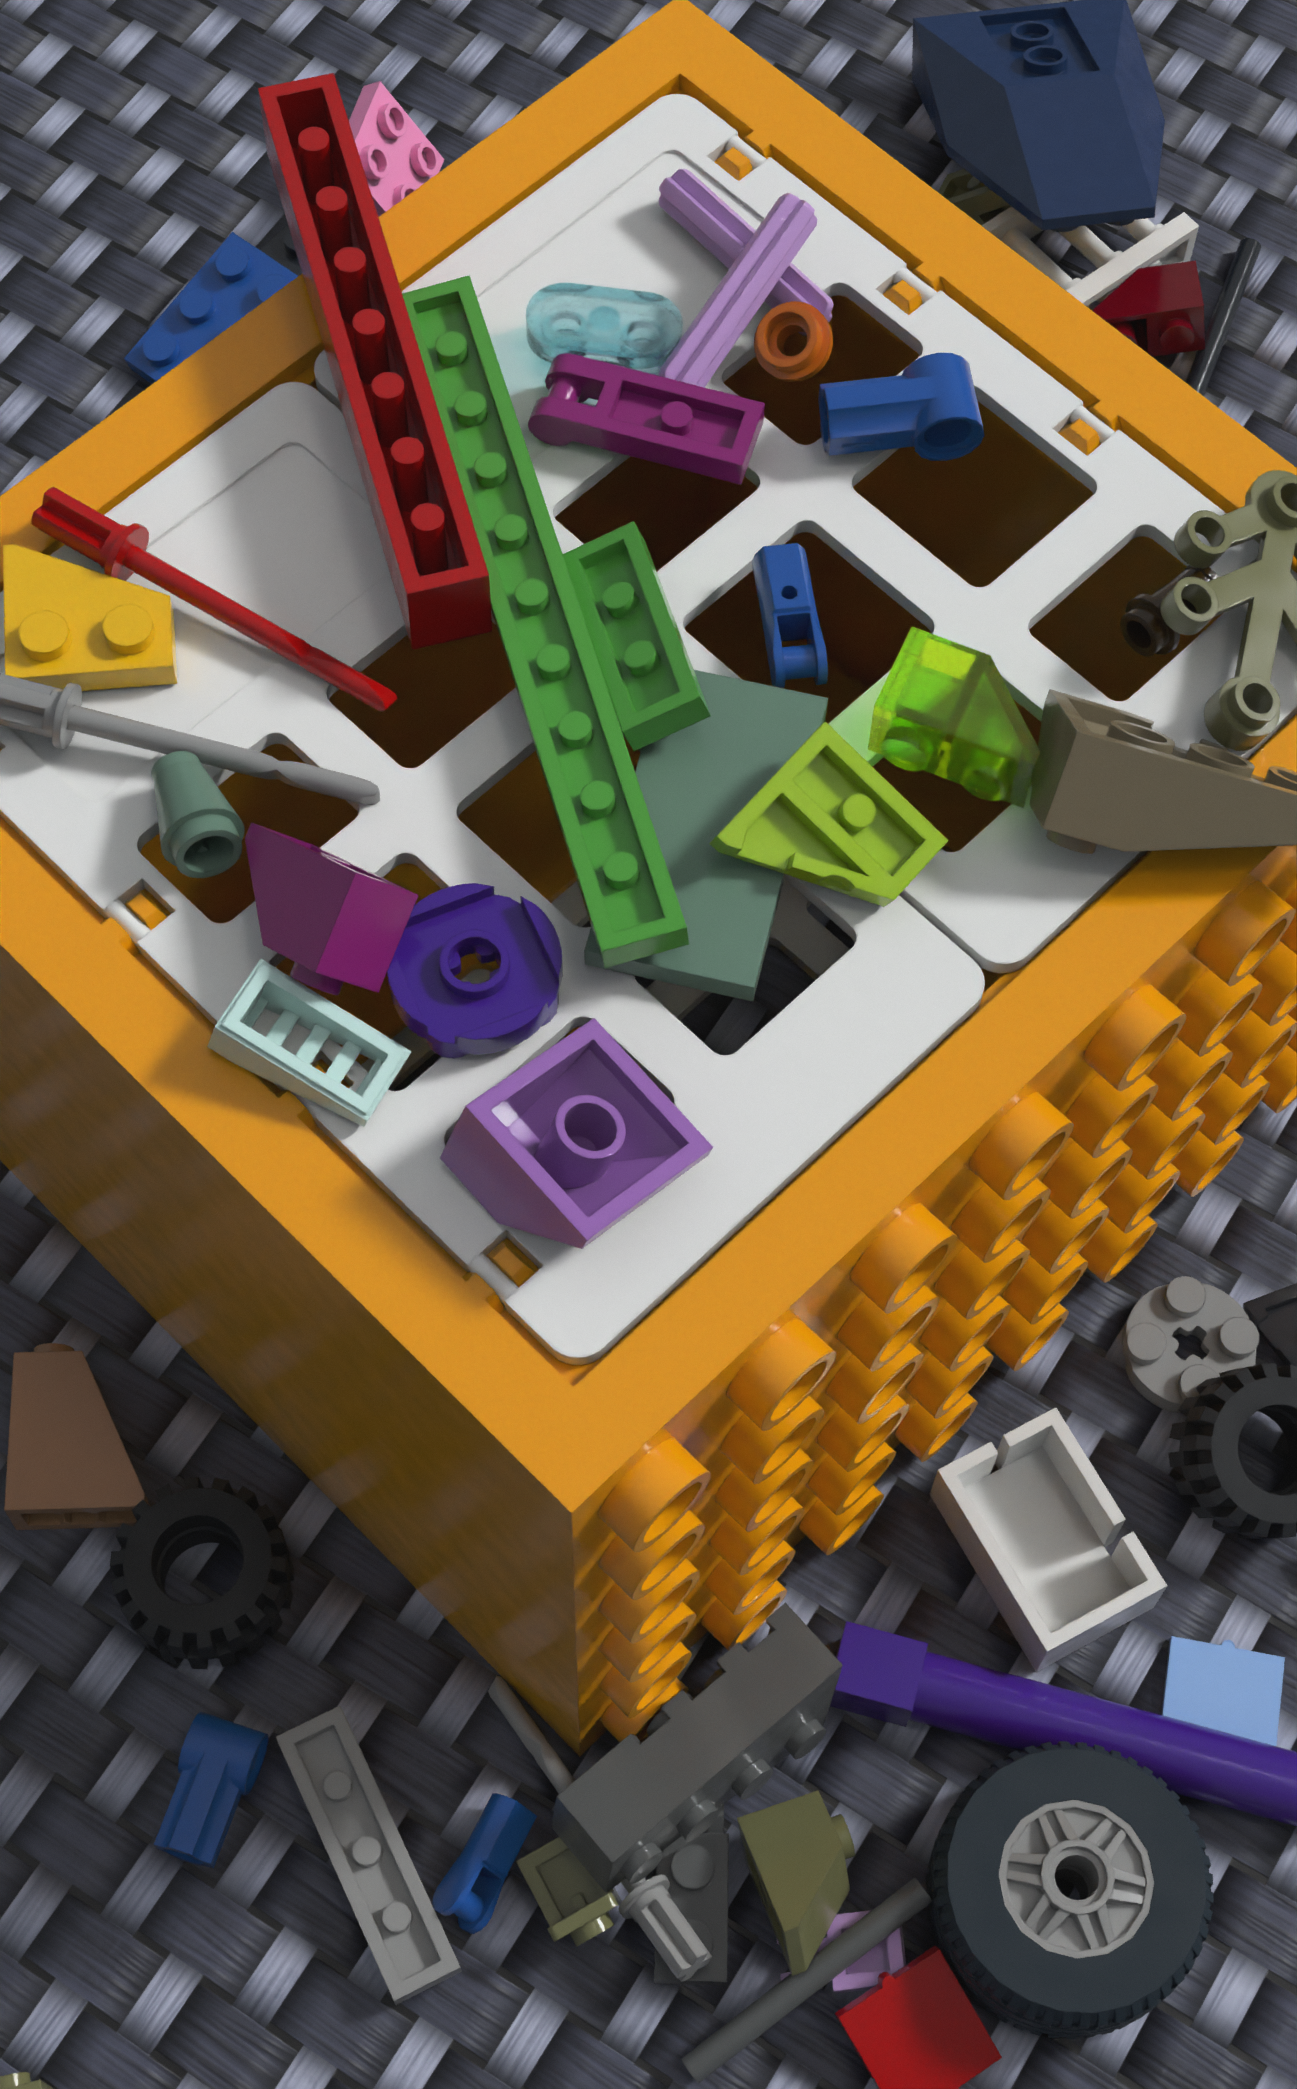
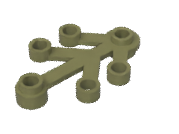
M1273 470L1260 475L1248 488L1244 507L1222 516L1208 510L1193 513L1178 529L1174 537V546L1178 555L1187 564L1196 568L1212 566L1228 548L1253 539L1259 543L1256 562L1209 582L1197 577H1185L1178 581L1163 597L1160 605L1161 615L1165 623L1172 630L1183 635H1194L1201 631L1213 617L1248 603L1235 676L1222 685L1208 699L1204 707V721L1211 736L1224 747L1235 751H1246L1254 748L1278 724L1280 697L1274 686L1270 683L1281 621L1297 645V582L1290 572L1293 555L1297 559V475L1287 471ZM1196 533L1203 535L1210 543V546L1202 543ZM1182 599L1192 603L1197 613L1190 611L1184 605Z

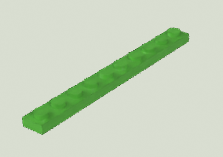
M470 275L402 293L489 573L491 611L604 968L689 945L687 926Z

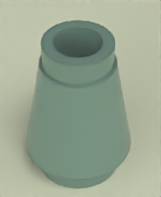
M176 751L161 757L152 767L151 777L154 782L161 851L164 858L176 866L182 874L192 878L212 877L228 870L237 862L242 853V839L245 828L241 818L222 794L206 769L201 765L199 758L195 754L188 751Z

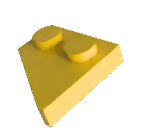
M16 544L3 545L5 675L64 689L68 683L72 682L79 684L82 691L177 684L175 621L169 595Z

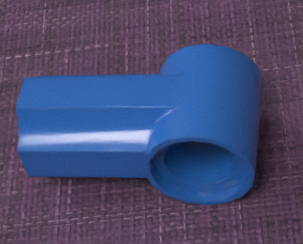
M934 353L923 356L913 361L904 369L902 375L819 385L820 432L824 452L827 451L829 456L914 447L915 452L922 458L931 461H948L971 453L981 444L985 436L969 363L962 356L954 353Z
M199 1712L195 1716L187 1732L179 1757L178 1773H181L154 1842V1846L158 1850L198 1866L215 1867L242 1794H249L261 1770L268 1746V1734L204 1712Z

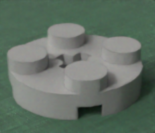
M1182 1276L1175 1278L1169 1284L1156 1287L1145 1294L1132 1309L1122 1332L1123 1353L1126 1359L1125 1369L1129 1380L1148 1401L1170 1412L1181 1413L1178 1409L1185 1398L1199 1396L1200 1394L1196 1387L1206 1379L1220 1377L1219 1373L1255 1366L1256 1347L1259 1343V1332L1256 1325L1249 1320L1244 1309L1231 1296L1214 1286L1203 1284L1193 1277ZM1178 1334L1184 1336L1192 1334L1202 1341L1200 1347L1206 1353V1357L1201 1359L1192 1354L1186 1360L1181 1359L1176 1354L1179 1343L1174 1336Z

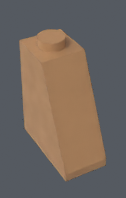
M58 1343L38 1345L34 1348V1352H14L4 1511L15 1529L121 1527L122 1523L133 1527L137 1520L132 1509L142 1499L149 1506L150 1503L83 1352L75 1351L71 1346Z

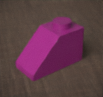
M251 822L245 842L262 944L294 961L295 963L289 976L313 988L333 995H339L343 983L347 982L379 993L418 894L313 844Z

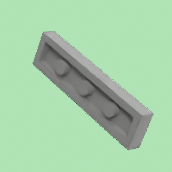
M341 1705L276 1736L395 2005L462 1972Z

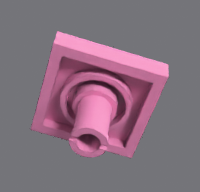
M381 81L363 86L349 123L379 217L438 174L445 159Z

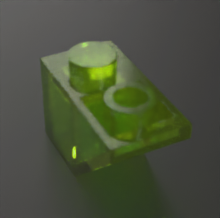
M911 627L874 705L868 750L883 755L890 763L904 770H924L961 784L969 793L978 798L988 801L1003 800L1024 808L1030 794L1040 750L992 657L975 649Z

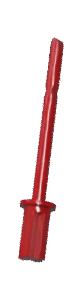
M55 487L49 488L44 493L42 506L33 512L31 525L98 563L104 569V574L126 581L133 573H136L287 660L299 664L310 673L378 711H385L398 699L397 695L384 685L324 651L312 647L301 638L147 552L149 532L145 526L138 523H133L130 526L120 525Z

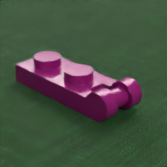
M564 353L558 354L553 358L545 379L546 388L549 390L548 395L536 401L528 421V428L534 437L549 445L564 446L574 441L741 485L763 425L765 403L575 354ZM588 398L598 400L596 407L582 404L581 402L586 401Z

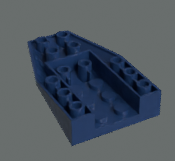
M1078 0L913 18L912 81L947 156L1041 230L1070 232L1079 226L1102 223L1123 226L1137 219L1155 217L1165 119L1127 0Z

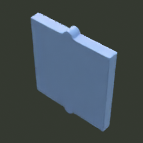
M1171 1636L1169 1639L1161 1715L1276 1746L1285 1657L1235 1648V1644L1231 1640H1224L1221 1645Z

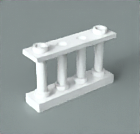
M1012 206L982 225V227L1091 310L1099 305L1139 268L1190 261L1199 225L1185 212L1165 225L1161 223L1154 225L1148 218L1137 219L1128 225L1122 226L1139 241L1124 252H1113L1086 226H1079L1070 232H1059L1098 268L1081 280L1080 278L1072 279L1030 240L1043 230L1039 229Z

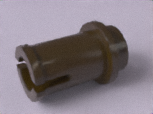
M1188 565L1181 574L1154 594H1139L1129 601L1125 610L1126 614L1122 616L1120 621L1121 632L1128 645L1143 656H1152L1154 654L1166 655L1175 649L1179 644L1180 634L1172 630L1165 623L1161 615L1160 605L1163 597L1181 579L1197 577L1209 582L1218 578L1215 571L1210 567L1196 568ZM1182 599L1184 605L1190 611L1197 613L1192 603Z

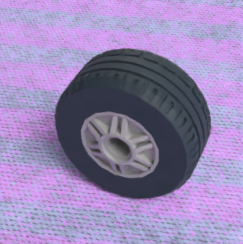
M1059 1741L1057 1745H1052L1051 1742L1041 1744L1039 1747H1024L1020 1753L1016 1750L1007 1755L1006 1758L993 1762L989 1769L985 1768L975 1780L973 1779L966 1786L965 1790L951 1807L934 1842L927 1867L929 1871L926 1876L927 1893L933 1900L929 1904V1910L927 1911L929 1923L932 1925L933 1939L938 1940V1948L952 1972L958 1977L957 1980L961 1987L969 1992L968 1995L975 2002L979 2000L983 2004L982 2008L989 2013L993 2012L1004 2023H1007V2021L1014 2023V2028L1026 2029L1038 2036L1044 2033L1048 2034L1049 2038L1066 2037V2039H1077L1079 2036L1090 2038L1098 2034L1112 2033L1115 2029L1120 2030L1143 2017L1168 1997L1185 1979L1184 1977L1190 1972L1195 1959L1203 1949L1202 1942L1207 1938L1209 1930L1207 1927L1213 1913L1210 1910V1906L1214 1903L1213 1892H1211L1213 1874L1209 1873L1211 1863L1209 1856L1204 1851L1206 1849L1204 1838L1199 1837L1198 1832L1200 1829L1195 1821H1191L1189 1817L1190 1812L1186 1805H1181L1178 1801L1180 1797L1173 1790L1170 1792L1166 1788L1167 1784L1162 1778L1159 1777L1157 1779L1152 1775V1770L1145 1766L1141 1768L1137 1765L1138 1762L1131 1757L1127 1759L1121 1757L1120 1752L1114 1750L1108 1752L1104 1750V1747L1096 1744L1090 1747L1087 1746V1743L1076 1742L1074 1745L1064 1741ZM1055 1879H1064L1073 1884L1079 1892L1080 1900L1070 1899L1062 1894L1056 1885Z

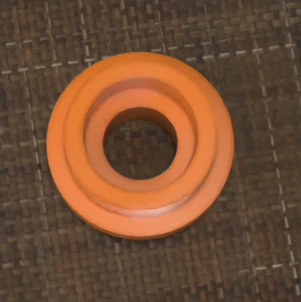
M799 301L782 303L771 309L760 321L754 337V350L758 362L771 376L784 382H800L813 377L828 361L833 346L832 330L824 315L812 305ZM805 332L807 343L804 350L795 356L785 355L784 344L787 338L793 333Z

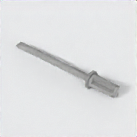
M0 673V725L52 738V744L57 749H66L76 731L166 755L176 751H188L195 754L202 764L263 779H279L285 784L351 802L376 804L380 801L379 788L371 781L305 763L279 761L273 756L250 749L81 707L82 689L76 683L70 682L64 689Z
M496 1676L488 1690L490 1697L525 1747L534 1756L537 1764L558 1794H560L575 1781L574 1777L546 1741L545 1736L502 1677ZM657 1875L648 1880L643 1878L634 1884H631L627 1879L621 1882L629 1894L618 1908L620 1914L626 1919L633 1918L640 1925L676 1978H679L681 1982L686 1981L694 1975L697 1969L706 1966L711 1961V1954L672 1901L668 1892L670 1881L666 1875Z

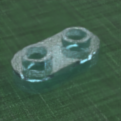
M555 283L536 292L526 308L528 344L539 358L549 363H552L553 358L558 354L569 353L654 374L659 372L682 338L683 321L679 309L668 298L652 292L577 283Z

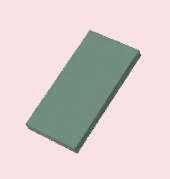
M694 670L711 716L642 747L635 770L687 926L689 945L604 968L591 927L584 950L585 965L753 1001L785 874L719 853L709 843L806 739L824 723L828 698Z

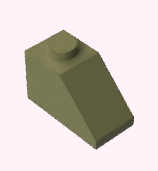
M819 1790L737 1818L746 1865L792 1976L805 1972L808 1969L850 1891L845 1860L855 1856L851 1834L842 1814L830 1817Z

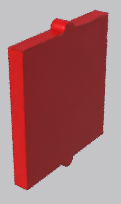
M933 1946L892 1975L888 1972H882L878 1976L879 1984L834 2013L878 2089H959L960 2086L1002 2058L943 1954L936 1946Z

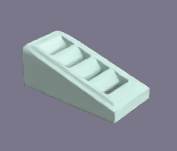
M263 959L259 960L215 1025L207 1046L234 1064L363 1127L411 1054V1051ZM264 1009L280 1015L266 1037L252 1029ZM297 1023L311 1030L296 1055L281 1046ZM327 1039L343 1045L327 1072L323 1073L313 1067L311 1063ZM361 1054L374 1060L375 1063L357 1091L354 1092L341 1084V1081L358 1055Z

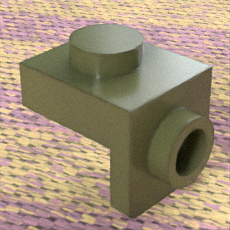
M560 1837L516 1861L550 1926L547 1930L554 1942L570 1934L577 1947L615 1925L608 1911L619 1906L622 1902L615 1887L605 1893Z

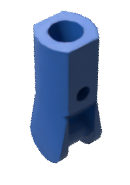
M798 543L763 546L755 553L752 560V568L772 686L785 688V680L810 677L814 678L816 685L827 684L828 662L826 646L818 619L805 549ZM807 640V645L782 647L781 643L783 641Z
M492 1793L463 1851L436 1888L432 1901L433 1908L443 1916L455 1914L458 1917L459 1927L469 1934L481 1931L492 1918L504 1880L537 1815L512 1798Z

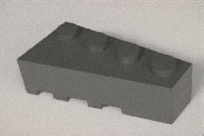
M786 1602L766 1618V1623L770 1627L769 1633L758 1645L748 1652L738 1642L717 1660L719 1668L709 1677L698 1696L693 1698L682 1690L661 1707V1711L647 1728L649 1737L645 1741L641 1742L636 1735H628L556 1797L551 1828L605 1893L624 1879L634 1884L646 1877L661 1862L664 1856L662 1851L681 1836L686 1841H691L700 1836L716 1820L719 1815L718 1808L723 1803L725 1804L735 1795H738L741 1800L751 1797L771 1778L773 1774L772 1767L789 1754L794 1759L802 1758L814 1749L825 1736L826 1729L823 1725L843 1665Z

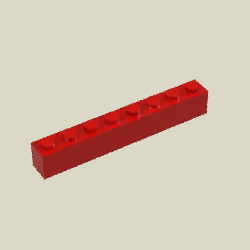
M330 73L258 88L267 155L412 650L492 632L489 573L335 75Z

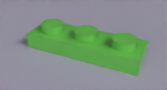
M632 521L564 553L563 557L622 733L633 751L710 717L711 714L648 547L636 523Z

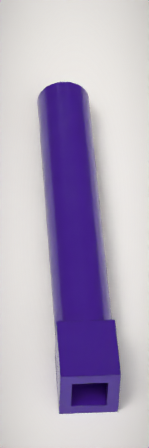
M848 1621L845 1623L836 1657L843 1666L830 1707L906 1727L910 1720L1022 1751L1024 1747H1039L1041 1744L1051 1742L1052 1745H1057L1059 1741L1069 1742L1074 1745L1076 1742L1087 1743V1746L1090 1747L1096 1744L1104 1747L1105 1751L1110 1752L1114 1750L1120 1752L1121 1757L1126 1759L1131 1757L1138 1762L1137 1765L1141 1768L1145 1766L1152 1770V1775L1157 1779L1161 1777L1167 1784L1166 1788L1170 1792L1173 1790L1176 1794L1297 1827L1296 1751L927 1651L928 1643Z

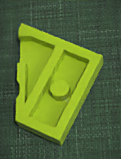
M825 721L709 844L719 853L885 907L899 896L949 840Z

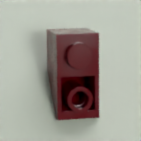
M1196 260L1139 268L1092 310L1152 357L1205 349L1204 303Z

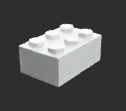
M1057 1408L1004 1434L998 1450H996L992 1442H989L937 1470L930 1496L1035 1672L1151 1610L1165 1591L1167 1584L1134 1531L1121 1538L1112 1556L1105 1547L1114 1542L1126 1518ZM996 1464L999 1470L991 1474L993 1466Z

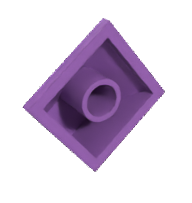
M593 1018L467 1104L440 1159L499 1224L583 1249L706 1158L713 1149V1146L599 1022Z

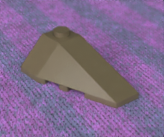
M1049 689L1043 708L1029 805L1041 827L1048 830L1046 837L1053 843L1069 850L1086 854H1093L1097 844L1123 852L1297 845V772L1283 767L1271 766L1268 768L1265 778L1252 774L1255 766L1251 762L1228 752V748L1201 739L1199 744H1190L1187 751L1175 747V742L1172 739L1152 730L1155 721Z

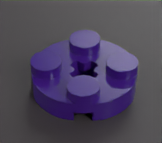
M470 883L441 889L414 905L387 971L391 999L400 1018L413 1033L427 1040L433 1052L442 1057L452 1059L461 1058L467 1054L482 1055L500 1052L530 1038L540 1027L549 1023L556 1015L563 977L562 949L553 924L536 904L520 896V904L510 897L494 895V886ZM475 953L476 958L482 964L496 961L499 968L489 973L490 980L479 984H471L469 981L462 982L455 976L461 972V958L463 956Z

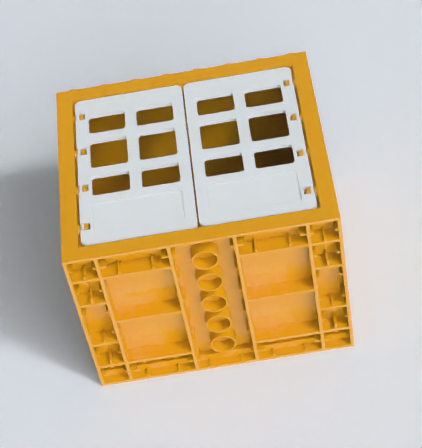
M672 0L379 216V221L402 293L470 275L562 554L634 521L646 542L694 670L772 686L752 560L755 553L763 546L798 543L805 549L818 619L826 646L828 681L827 684L816 685L813 677L785 680L784 689L827 697L828 705L825 721L949 840L899 896L885 907L785 874L768 945L778 947L815 981L735 1053L730 1055L715 1053L680 1021L712 992L657 980L644 989L636 981L635 975L585 965L584 950L591 927L583 928L582 926L589 921V917L492 611V632L412 650L303 274L288 283L0 496L1 674H5L3 545L16 544L104 574V569L98 563L31 525L33 512L42 506L44 493L49 488L55 487L120 525L130 526L133 523H138L145 526L149 532L147 552L301 638L312 647L324 651L384 685L398 697L385 711H378L310 673L299 664L287 660L156 584L133 573L126 580L127 582L169 595L171 598L175 621L177 684L82 691L81 707L250 749L273 756L279 761L305 763L371 781L378 786L380 791V801L378 803L362 804L300 789L285 784L279 779L253 777L201 763L241 818L245 828L242 839V853L237 862L228 870L207 878H192L182 874L176 866L164 858L161 851L154 782L151 777V770L154 764L166 754L76 731L69 746L61 750L53 746L52 738L0 725V1160L579 1757L607 1730L619 1742L623 1741L630 1734L636 1735L641 1742L645 1741L649 1737L647 1728L661 1711V1707L683 1690L687 1694L688 1688L677 1676L682 1672L692 1656L689 1649L709 1631L729 1651L738 1642L743 1644L766 1622V1618L778 1608L785 1598L787 1589L777 1579L792 1561L796 1552L793 1547L801 1539L807 1536L826 1555L834 1553L844 1545L880 1505L884 1494L874 1484L893 1461L896 1455V1451L893 1449L900 1442L921 1462L928 1460L936 1454L958 1432L975 1410L978 1402L968 1392L990 1366L994 1358L991 1354L992 1352L1014 1371L1026 1365L1050 1341L1066 1320L1069 1311L1060 1302L1075 1286L1087 1268L1103 1283L1114 1278L1139 1253L1155 1232L1158 1224L1148 1215L1164 1199L1175 1183L1191 1197L1200 1193L1225 1168L1241 1147L1244 1138L1235 1130L1251 1114L1260 1101L1277 1114L1297 1098V845L1123 852L1097 844L1093 854H1086L1069 850L1050 841L1046 837L1048 830L1041 827L1029 805L1043 708L1049 689L1155 721L1152 730L1169 737L1175 742V747L1187 751L1190 744H1199L1201 739L1221 745L1211 736L1205 725L1204 707L1208 699L1229 679L1235 676L1248 603L1213 617L1201 631L1194 635L1180 634L1178 646L1166 655L1154 654L1152 656H1143L1134 651L1122 635L1120 621L1122 616L1126 614L1125 610L1129 601L1139 594H1154L1185 570L1184 568L1189 565L1178 555L1174 546V537L1178 529L1193 513L1208 510L1222 516L1244 507L1246 492L1260 475L1273 470L1287 471L1297 475V468L688 0ZM678 169H687L692 172L755 230H757L777 199L786 193H791L809 203L814 208V215L817 218V226L791 263L833 300L834 306L831 311L833 317L829 322L833 335V346L828 361L817 374L800 382H784L774 378L765 371L758 362L754 350V337L757 327L762 318L772 309L766 302H763L705 386L708 389L765 403L763 425L741 485L574 441L564 446L549 445L534 437L528 428V421L536 401L548 395L549 390L546 388L545 379L554 357L564 353L575 354L659 376L660 368L729 269L659 205L658 200L661 195L659 187L665 178H671ZM798 332L791 334L784 344L785 355L795 356L801 353L806 346L807 337L802 336ZM934 353H954L962 356L969 363L985 435L981 444L971 453L953 460L931 461L922 458L915 452L914 447L829 456L827 451L824 452L818 405L820 384L902 375L904 369L913 361ZM588 398L581 403L596 407L598 400ZM1196 533L1202 543L1210 546V543L1203 535ZM1253 539L1228 548L1210 568L1216 572L1218 577H1221L1256 562L1259 543ZM1293 555L1290 572L1297 582V559ZM1282 621L1270 683L1274 686L1280 697L1278 724L1254 748L1246 751L1227 750L1251 762L1255 766L1252 774L1265 778L1268 768L1271 766L1283 767L1297 772V645ZM807 640L783 641L781 643L782 647L807 645ZM623 734L634 770H636L642 748L633 751ZM251 822L313 844L416 893L418 898L415 904L441 889L470 883L494 886V895L510 897L520 904V896L536 904L553 924L562 949L563 977L556 1015L549 1023L540 1027L530 1038L514 1047L490 1054H467L464 1057L455 1059L441 1057L408 1087L400 1091H392L434 1055L435 1052L429 1047L427 1040L413 1033L400 1018L391 999L387 973L379 993L344 982L339 995H333L300 982L411 1051L407 1061L364 1127L234 1064L211 1050L207 1046L215 1025L259 960L263 959L288 976L295 963L262 944L245 842ZM812 903L853 939L854 946L851 949L809 914L807 908ZM475 953L465 955L461 958V972L455 977L462 982L469 981L471 984L483 983L490 980L489 973L499 968V965L496 961L482 964L476 958ZM264 1009L252 1029L266 1037L280 1015ZM595 1018L713 1146V1149L706 1158L581 1249L499 1224L440 1159V1156L446 1146V1141L451 1136L467 1104ZM296 1023L281 1047L296 1055L311 1030ZM327 1039L311 1065L326 1073L343 1045ZM359 1054L341 1081V1084L356 1092L375 1061Z

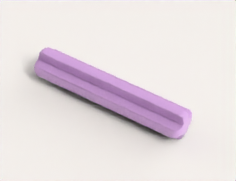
M678 169L671 178H665L659 187L661 195L658 202L660 207L730 269L756 230L692 172L687 169ZM792 263L787 267L764 301L772 309L786 302H804L818 309L828 322L833 317L831 314L834 306L833 300ZM798 332L802 336L807 337L805 332Z
M786 193L777 199L659 370V376L705 388L817 226V218L814 215L815 210L809 203L791 193Z

